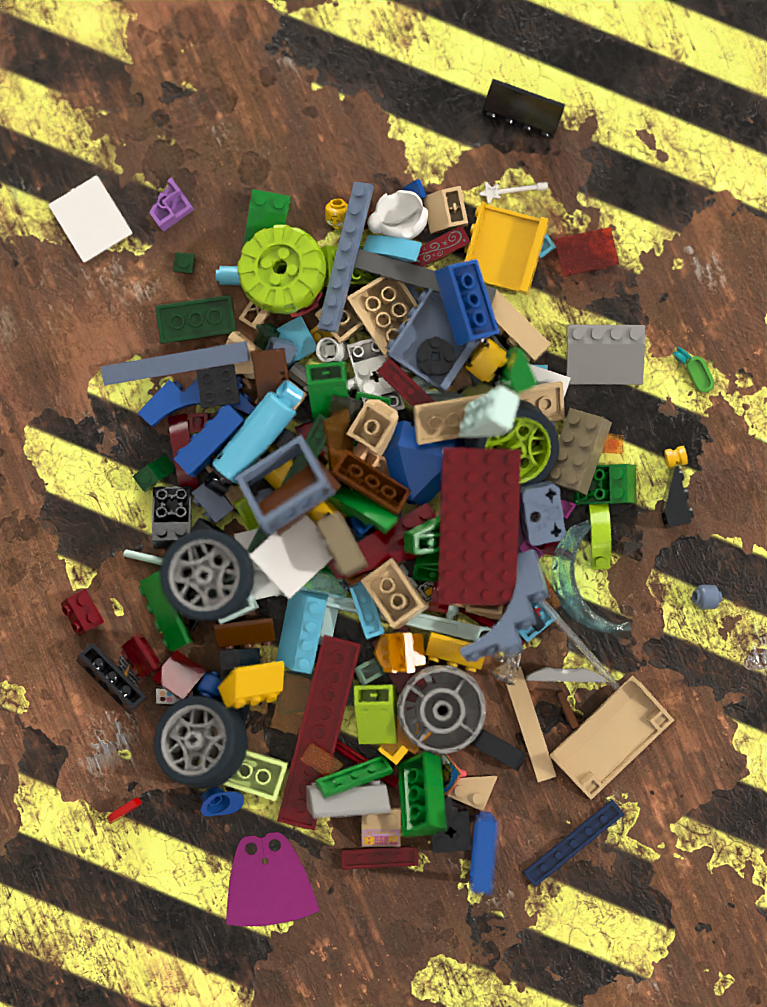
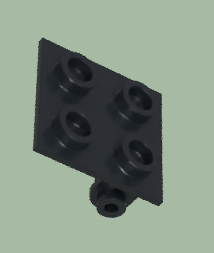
M235 365L196 370L201 408L240 403Z

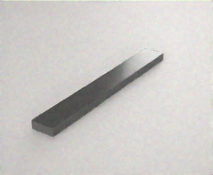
M358 249L354 265L355 269L426 290L432 289L433 292L440 293L434 270ZM486 286L492 306L497 290Z

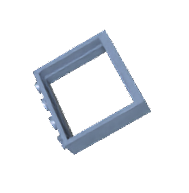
M301 435L236 476L257 520L268 535L335 493L311 448ZM304 452L319 481L264 516L249 486Z

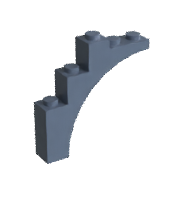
M534 549L517 554V583L513 598L502 618L486 635L474 643L460 648L461 655L467 662L478 661L481 657L487 655H496L499 651L505 657L516 656L519 652L524 651L519 629L525 630L537 624L531 603H538L549 597L539 556Z

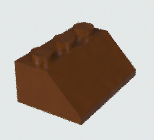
M274 617L214 625L218 647H223V650H233L235 645H242V648L253 647V643L260 642L261 646L273 645L272 641H276Z

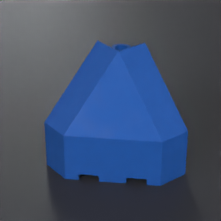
M397 422L384 455L390 477L412 490L406 503L411 505L417 503L419 506L429 503L441 491L442 447L465 448V441L463 439L454 438L418 445L416 443L415 427L411 426V422Z

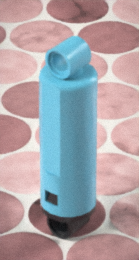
M286 380L279 386L276 393L268 392L210 464L213 471L206 477L204 486L220 497L229 490L231 485L237 487L239 483L236 476L258 462L295 416L296 411L293 407L302 399L303 391Z

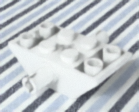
M370 338L347 345L355 374L354 378L348 380L349 391L357 389L360 392L391 398L390 407L396 411L405 409L401 395L382 377L379 378V382L370 379L374 373L379 375L376 371L386 361L374 340ZM398 365L406 374L412 373L403 366ZM361 397V398H362L363 405L365 404V402H366L367 400H372V399H368V398H363V397Z

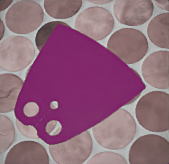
M268 833L263 838L253 835L241 839L235 852L229 881L227 901L228 925H274L297 920L319 911L306 872L290 842L282 833ZM273 839H277L281 843V848L276 852L269 849V842ZM248 843H254L257 846L255 854L249 855L245 852V846ZM263 858L268 859V863L266 865L262 864L261 862Z

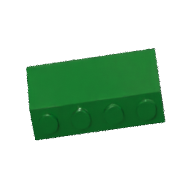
M509 347L506 353L508 360L501 367L499 372L501 378L498 380L502 387L514 394H519L538 385V382L522 348Z
M158 571L139 581L141 584L138 587L143 597L146 596L149 602L146 604L150 614L154 613L157 620L154 621L158 632L162 631L164 635L162 642L166 650L170 649L173 652L192 643V637L181 613L170 605L162 591L160 572Z
M422 752L399 763L402 836H429L446 830L441 757L428 752Z

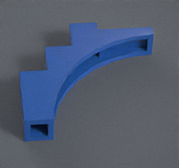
M236 375L237 386L240 392L244 388L241 384L243 380ZM196 379L184 392H182L184 388L176 380L173 383L168 380L138 414L152 427H155L161 420L177 410L193 405H201L198 380ZM244 392L242 394L239 393L240 403L229 405L250 416L256 407L250 403L252 399Z

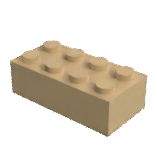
M497 290L492 303V309L500 332L498 335H503L507 339L506 343L509 347L522 348L527 361L533 364L551 344Z

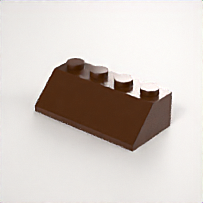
M345 450L331 472V475L338 481L379 504L395 516L399 514L412 491L348 450Z
M317 459L334 492L336 493L338 490L341 489V486L334 479L331 473L325 468V466ZM308 464L258 503L264 516L319 481L312 466ZM328 498L276 530V533L281 536Z

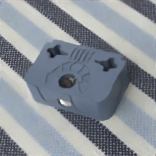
M550 481L520 487L519 511L524 540L534 546L563 540V536H566L559 487ZM532 512H534L535 515H534L533 518L531 519V518H530V515H532Z

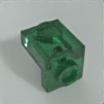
M271 323L257 324L256 329L259 332L253 344L262 350H266L269 338L279 337L281 332L276 330L275 326Z

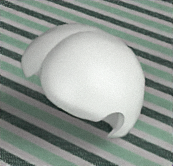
M399 190L392 195L385 193L377 202L375 212L369 216L367 225L369 230L375 234L411 240L425 228L428 220V210L423 207L422 200L414 192Z

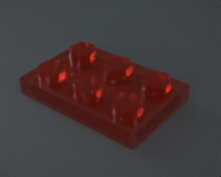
M611 227L554 240L563 277L619 265Z

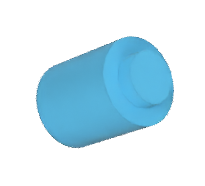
M220 266L219 270H216V281H219L220 285H240L237 266Z

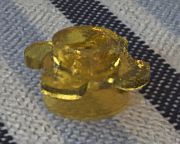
M264 701L262 705H250V710L266 714L269 703Z

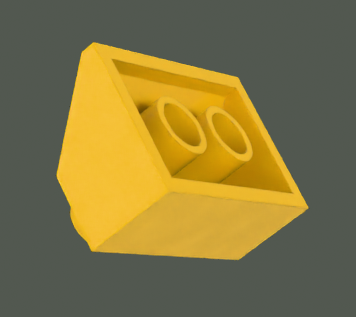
M430 633L425 655H428V660L439 662V659L447 660V665L457 667L458 664L465 665V670L476 672L477 669L481 670L485 659L484 656L478 661L467 662L462 657L460 648L471 643Z
M279 661L234 669L218 687L226 708H240L247 704L256 705L264 701L267 703L275 701L277 696L283 691L284 662Z

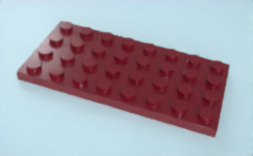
M442 447L437 604H510L514 595L517 578L520 449Z

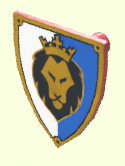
M440 754L442 759L444 795L454 789L460 777H466L467 772L466 770L459 769L448 754Z

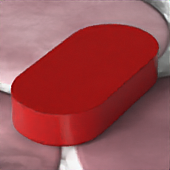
M136 797L109 814L106 819L109 824H113L143 803L140 798Z

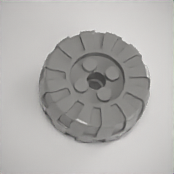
M435 665L420 670L406 682L399 696L397 713L403 732L414 745L431 753L449 754L465 748L478 736L486 717V702L480 686L468 673L449 665ZM424 678L428 686L421 691L415 683L419 679ZM409 690L419 695L416 703L405 701ZM440 705H445L448 708L445 715L437 713V708ZM406 707H414L408 711L406 709ZM415 723H418L419 731L416 735H414L413 733L417 731V725ZM428 732H431V735L428 737V739L425 742L422 741L425 735Z

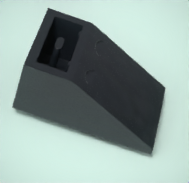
M678 466L670 469L660 509L665 529L691 523V518H694L693 510L687 504V499H689L688 490L683 488L682 484L684 474Z
M191 486L153 487V548L169 549L177 539L191 532Z

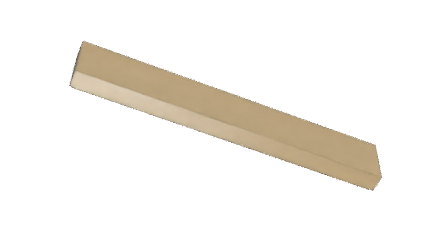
M521 666L502 672L537 781L541 782L556 777Z

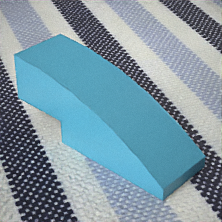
M368 235L363 250L403 262H416L422 244L403 238Z

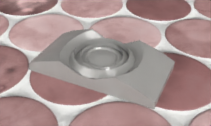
M545 667L525 675V680L605 682V677L584 668L552 669Z

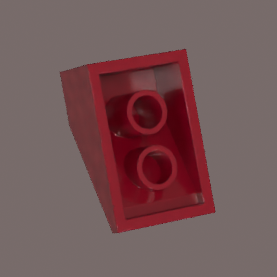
M143 634L134 635L121 646L123 649L121 654L126 661L130 660L133 665L131 669L137 678L140 676L141 679H144L163 666Z

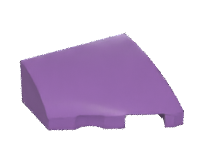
M172 178L168 179V186L163 193H160L157 203L153 205L149 212L163 232L194 210Z

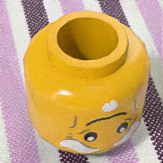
M333 199L325 207V221L335 229L342 228L348 208V204L344 200Z

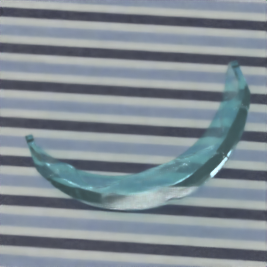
M587 520L570 527L566 531V536H563V540L559 542L552 562V583L560 604L573 619L590 629L606 633L631 631L629 622L616 625L599 617L588 607L580 595L575 580V558L582 539L592 526L590 521Z

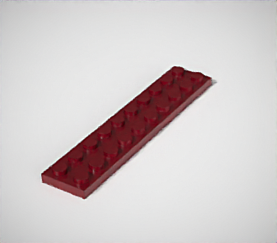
M325 634L323 636L277 822L315 831L318 818H314L307 810L306 786H311L317 779L329 775L361 643Z

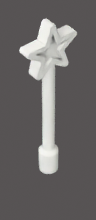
M486 182V190L480 192V196L487 197V204H490L493 198H501L499 194L536 189L538 191L547 190L548 184L547 182H542L536 185L498 189V184L491 187Z

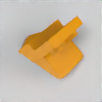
M394 632L380 635L373 654L383 668V672L415 671L414 667L425 665L423 635L421 633L411 634V632Z

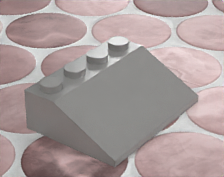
M568 325L566 327V376L571 378L569 384L643 385L645 325Z

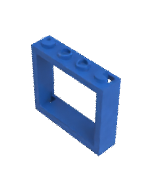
M480 811V814H475L469 874L471 892L491 894L498 821L491 812Z

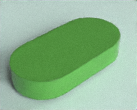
M691 357L687 361L686 369L695 388L701 393H707L714 387V379L702 357Z

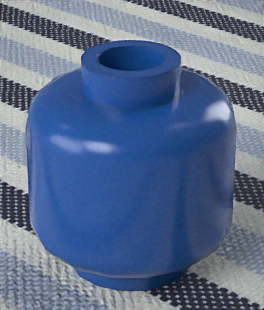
M215 671L205 673L196 688L199 696L211 699L219 698L221 694L218 687L222 684L221 674Z

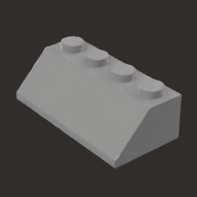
M380 779L325 799L315 782L311 786H306L307 810L314 818L391 813L387 787Z

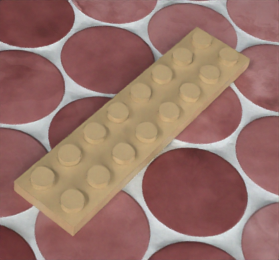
M561 381L539 384L516 394L520 396V400L529 402L537 407L551 422L565 419L564 392ZM485 394L413 406L416 443L420 445L460 438V424L464 420L467 404Z

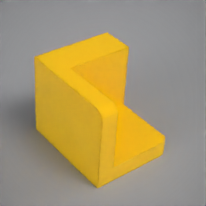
M398 741L395 744H381L377 749L396 765L408 751Z

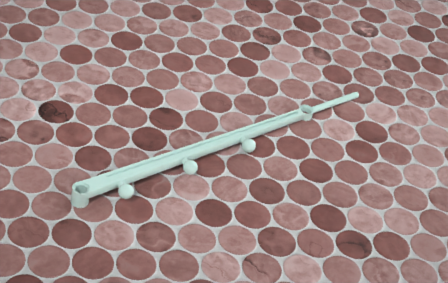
M131 550L124 551V557L161 565L163 561L161 557ZM227 572L226 578H228V577H230V576H232V575H234V574H231V573H228V572ZM308 588L303 589L328 595L326 607L358 614L353 598ZM375 603L380 620L387 621V619ZM449 605L448 612L445 613L446 618L420 613L404 625L470 642L480 639L482 632L488 633L491 630L488 627L453 620L454 616L459 612V607Z

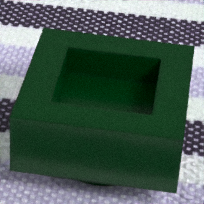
M175 252L173 271L193 274L195 255Z

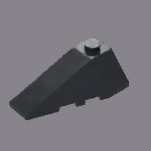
M260 648L221 650L222 683L236 668L261 665ZM251 704L240 708L231 707L239 714L245 725Z

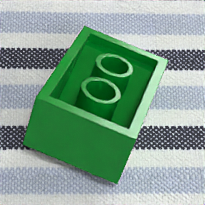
M252 189L244 245L254 237L255 233L264 228L269 229L274 227V225L287 224L291 203L290 196Z

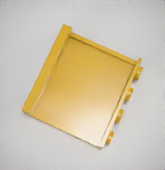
M482 201L481 206L476 208V223L472 224L470 229V235H472L471 243L465 246V261L478 260L485 284L528 295L549 225V219L545 217L536 218L494 207Z

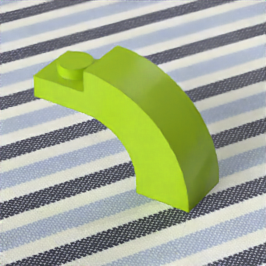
M589 504L591 570L610 569L611 525L608 504Z

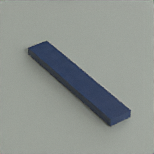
M611 799L523 871L524 875L536 887L625 814Z

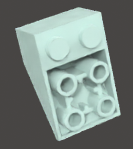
M499 386L478 399L469 402L465 408L464 420L460 424L461 431L459 437L500 436L511 430L520 396Z

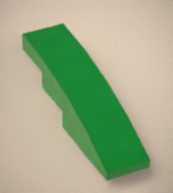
M341 486L340 490L327 499L351 519L357 517L367 526L373 524L384 534L398 520L395 515L379 504L344 486Z

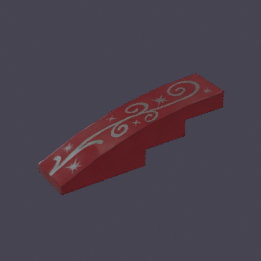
M460 226L421 246L416 262L406 263L428 268L435 262L469 245L471 241L463 227Z

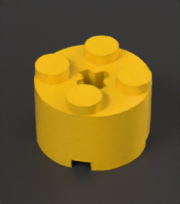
M489 337L486 338L487 342L485 344L481 342L468 357L471 360L470 363L467 364L465 362L464 364L465 369L481 382L486 381L487 383L495 376L494 371L498 367H503L508 360L506 358V351Z

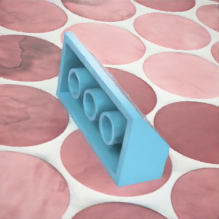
M299 589L288 599L276 662L283 661L284 666L293 671L312 674L328 595Z

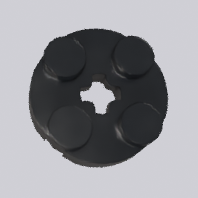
M439 337L429 338L423 341L417 350V365L428 376L445 375L454 364V349L444 339ZM431 353H439L441 360L432 361Z

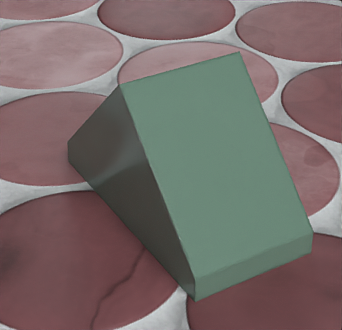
M375 657L354 668V674L360 686L387 673L383 672V668Z

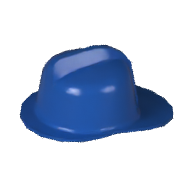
M220 787L210 788L200 794L202 800L201 813L206 817L232 814L238 811L244 804V797L241 793L234 791L226 792Z

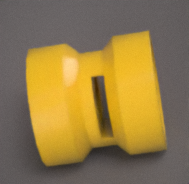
M679 446L674 451L672 449L664 450L668 468L675 467L676 464H688L684 446Z

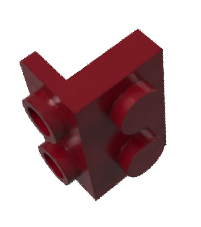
M86 589L70 596L61 603L63 613L68 616L72 629L79 636L104 623Z

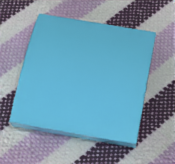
M302 316L289 321L268 334L269 338L270 336L291 340L295 344L297 354L292 359L291 365L316 352L317 345Z

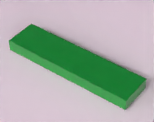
M382 755L317 779L315 784L325 799L390 775L393 769L385 756Z

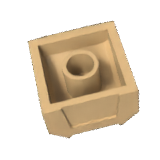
M367 400L346 434L382 456L396 428L398 413L381 400Z

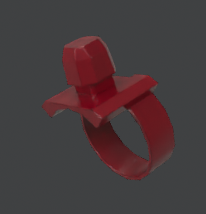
M434 581L428 610L447 613L448 604H437L438 582Z

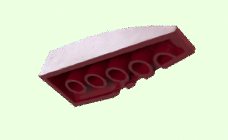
M426 503L398 518L397 523L385 534L381 530H377L359 541L357 544L369 567L352 576L361 574V572L376 570L391 558L396 563L411 561L423 555L405 552L404 532L436 518L429 504ZM335 558L327 563L336 580L347 578L344 574H339L334 564L337 562Z

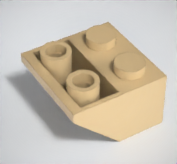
M461 186L439 190L427 195L423 199L424 207L428 210L427 221L430 234L454 230L460 226L463 228L468 227Z

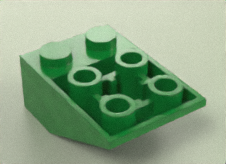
M346 361L305 365L313 422H315L318 414L332 421L352 419Z
M597 465L587 495L574 492L575 504L637 503L636 465Z

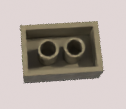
M337 511L317 522L319 527L316 530L321 539L323 538V540L327 541L328 545L325 547L329 555L333 558L335 557L337 562L334 564L339 574L350 577L369 567L342 514Z

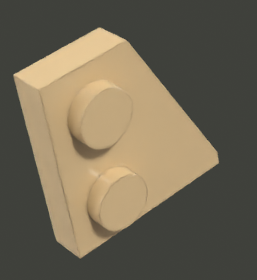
M497 776L460 777L454 789L447 796L483 811Z

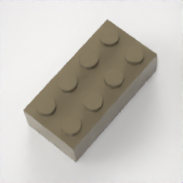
M570 408L559 438L558 458L545 481H550L558 487L587 495L612 423L603 417Z

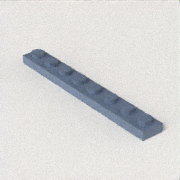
M354 182L317 327L321 331L338 333L374 189L372 184Z

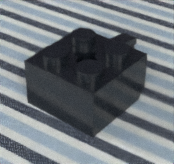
M444 797L446 830L431 835L433 853L472 850L469 811H458V807H453L452 797ZM449 827H452L453 830H456V832L453 833V836H449L448 833H445V831H447Z

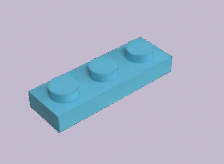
M360 582L350 588L366 640L385 634L375 602L363 583Z

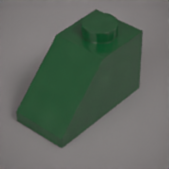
M163 455L132 477L143 492L146 493L175 472L176 469L167 456Z

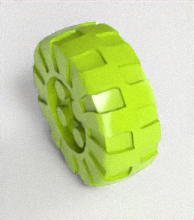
M274 225L272 228H264L255 233L254 237L243 246L241 259L237 265L240 285L250 301L262 310L273 314L283 313L284 315L297 313V310L310 306L315 301L318 293L322 292L327 272L325 257L318 243L305 231L288 225ZM283 269H286L284 274H280Z

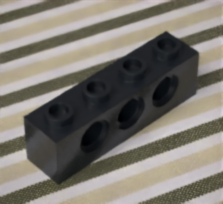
M93 642L78 655L76 662L129 715L146 699L145 694Z

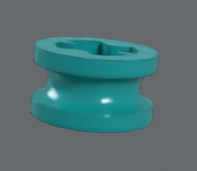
M677 347V352L672 353L673 357L683 365L686 364L687 359L691 358L681 347Z

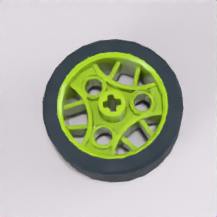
M520 399L511 430L500 436L466 437L465 448L491 449L492 446L497 445L495 449H520L521 459L524 458L520 467V487L542 482L554 468L559 453V439L554 425L537 407ZM524 426V429L518 432L519 428ZM532 440H537L536 446L531 447Z

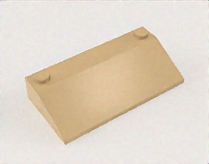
M631 676L549 756L592 800L674 719L644 685L634 676Z

